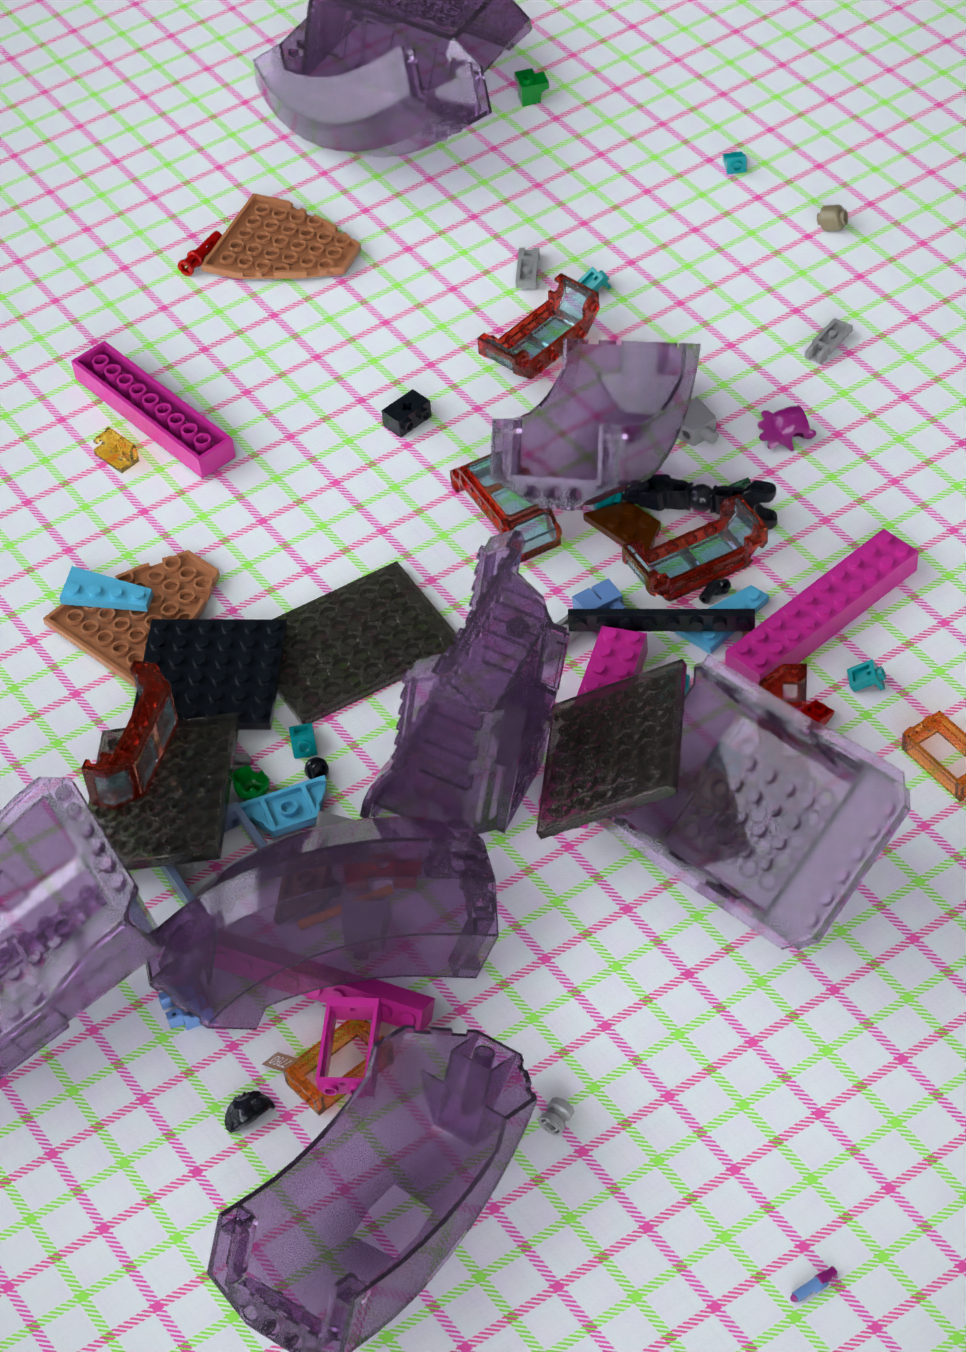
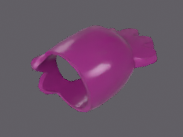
M799 405L785 407L774 413L764 410L761 413L764 420L759 421L757 424L758 428L763 430V433L759 435V439L761 441H768L767 447L770 450L778 445H784L790 451H794L792 437L799 436L803 439H812L816 436V431L810 429L807 417Z

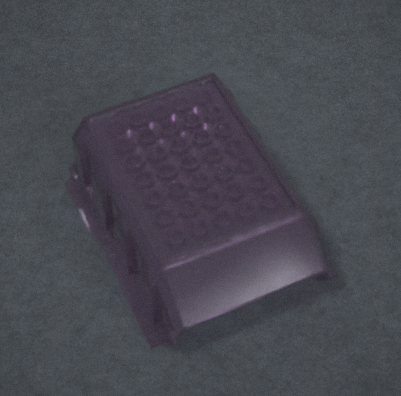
M309 0L307 17L273 50L272 63L278 77L296 83L333 87L365 82L453 115L477 93L486 70L505 49L510 51L532 30L530 18L514 0Z
M708 654L702 663H696L694 666L693 685L611 802L596 807L595 811L598 814L593 821L783 950L793 946L800 950L821 941L911 810L910 790L905 786V773L842 734L809 718Z

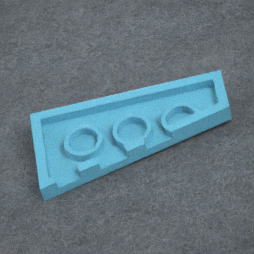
M72 566L60 595V602L64 605L148 612L153 592L150 588Z
M750 585L708 609H755L756 614L769 602V595ZM675 631L677 635L709 654L736 632Z

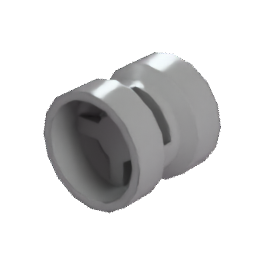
M554 1097L547 1105L548 1111L542 1113L538 1122L548 1133L561 1135L566 1127L565 1122L571 1119L574 1109L564 1099Z

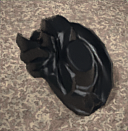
M260 1091L244 1092L243 1095L235 1096L225 1114L224 1123L226 1130L232 1133L249 1125L268 1109H274V1103Z

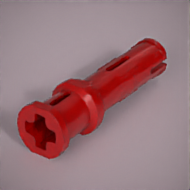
M214 231L196 250L189 251L187 257L178 262V269L183 275L191 276L194 273V269L201 266L204 258L222 237L219 231Z

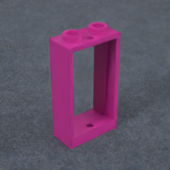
M327 997L315 1078L319 1093L329 1096L336 1094H350L356 1097L372 1095L383 1013L379 998ZM336 1019L372 1020L364 1078L328 1077Z

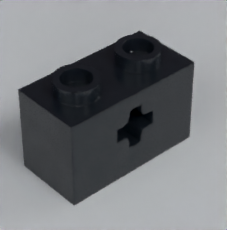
M414 389L381 410L383 426L400 438L432 417L430 400Z

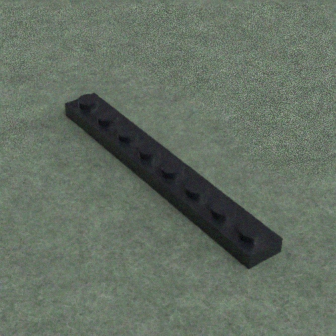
M568 609L569 631L578 632L600 631L602 626L648 632L752 631L755 628V609Z

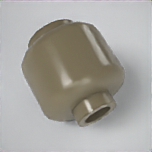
M839 204L823 206L820 213L817 214V223L821 225L825 232L840 231L848 224V212Z

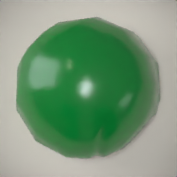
M244 766L238 768L233 773L234 791L242 799L250 800L265 795L270 789V779L264 774L263 770L255 772L251 766Z

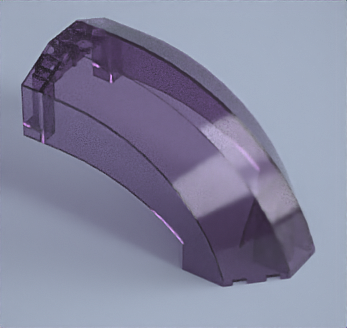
M282 44L276 45L253 59L256 85L274 114L291 131L303 139L332 150L367 157L405 155L422 150L437 142L445 141L449 136L462 132V129L492 113L482 65L473 68L472 63L468 62L455 70L457 78L424 92L415 48L405 52L403 45L398 46L363 67L361 63H357L340 74L329 77L306 76L305 72L287 69Z
M563 339L562 370L546 397L534 409L520 417L492 419L490 479L527 502L539 504V509L561 508V510L565 511L583 510L585 505L603 502L643 483L652 477L663 465L680 433L693 391L701 344L679 343L678 347V343L622 341V345H616V341L599 340L598 344H589L587 339Z
M389 816L344 821L310 829L260 848L238 860L217 874L169 916L142 944L149 986L157 992L161 990L171 997L170 1001L185 1013L188 1011L193 1013L200 1019L199 1023L206 1028L256 1030L266 1007L323 988L345 983L394 977L476 979L499 937L496 880L484 840L464 819Z
M403 1025L372 1045L366 1076L323 1131L273 1178L218 1215L207 1275L245 1324L289 1352H353L403 1311L434 1278L467 1235L500 1182L526 1130L536 1106L537 1097L531 1090L532 1082L528 1071L524 1070V1059L521 1053L479 1030L467 1029L466 1034L452 1033V1028L430 1027V1031H419L413 1025Z

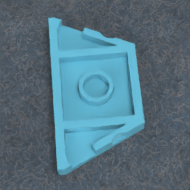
M322 775L239 803V805L251 822L272 837H277L316 824L318 811H322L327 786L326 777Z

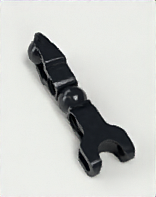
M667 474L633 476L625 483L624 494L622 495V499L627 502L656 511H663L664 509L690 510L692 507L696 511L703 512L710 509V513L739 518L752 529L770 530L777 525L776 512L764 508L760 504L769 503L776 496V486L771 482L755 480L746 487L714 485L712 489L706 484L694 486L693 482L688 483L684 480L673 479Z

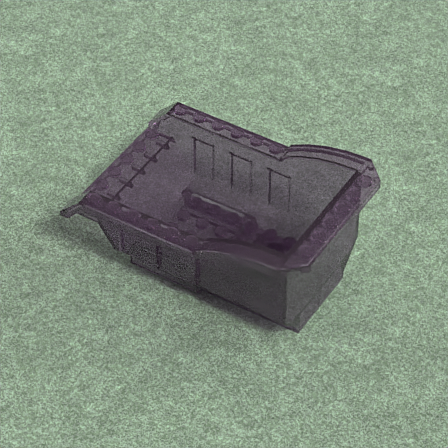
M512 530L492 536L485 546H480L476 556L479 562L474 570V575L477 577L471 588L474 594L469 602V607H472L467 615L465 628H460L456 634L455 645L453 647L449 646L445 655L439 654L417 660L412 669L406 670L402 679V683L405 686L400 695V699L403 701L398 710V714L401 717L396 726V730L399 732L394 741V745L397 747L371 784L363 800L360 817L370 820L372 817H377L383 808L455 840L493 830L505 834L543 763L554 704L560 686L570 637L566 627L553 623L548 613L544 596L518 572L521 553L526 546V541L520 531Z
M38 777L0 810V1080L67 1030L70 1026L68 1022L169 946V943L138 894L139 887L75 782L70 778Z

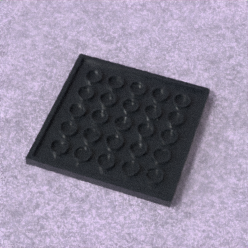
M152 619L130 720L131 729L271 730L287 635V620Z

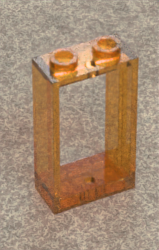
M939 710L935 714L925 717L917 725L907 728L902 733V750L961 802L966 798V774L957 779L920 745L923 741L939 733L966 757V733Z
M348 1019L336 1028L331 1056L357 1036L368 1046L371 1024L367 1020ZM383 1035L379 1036L375 1072L392 1060L390 1053L391 1045ZM321 1040L299 1056L298 1059L300 1060L283 1072L286 1084L318 1115H321L347 1095H325L318 1091L305 1077L317 1068ZM366 1059L342 1077L364 1078Z

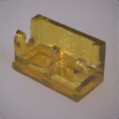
M107 427L93 441L95 444L102 441L101 445L93 450L94 455L120 473L125 472L139 462L136 445L110 427Z

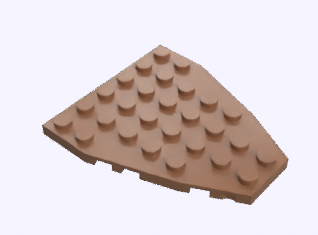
M253 193L202 262L201 269L204 272L235 279H301L342 275L347 272L360 253L361 243L351 239L347 233H340L337 226L317 215H308L306 209L302 207L299 210L294 208L293 203L288 200Z
M186 550L175 556L162 558V563L150 566L148 562L115 576L116 579L152 589L153 598L148 612L61 604L43 618L44 624L136 688L139 682L151 620L198 619L206 607L220 577V573L217 568L191 551Z

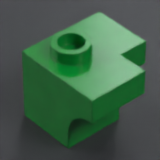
M533 68L514 72L518 97L522 106L541 103V94L546 89H549V81L545 73H534Z

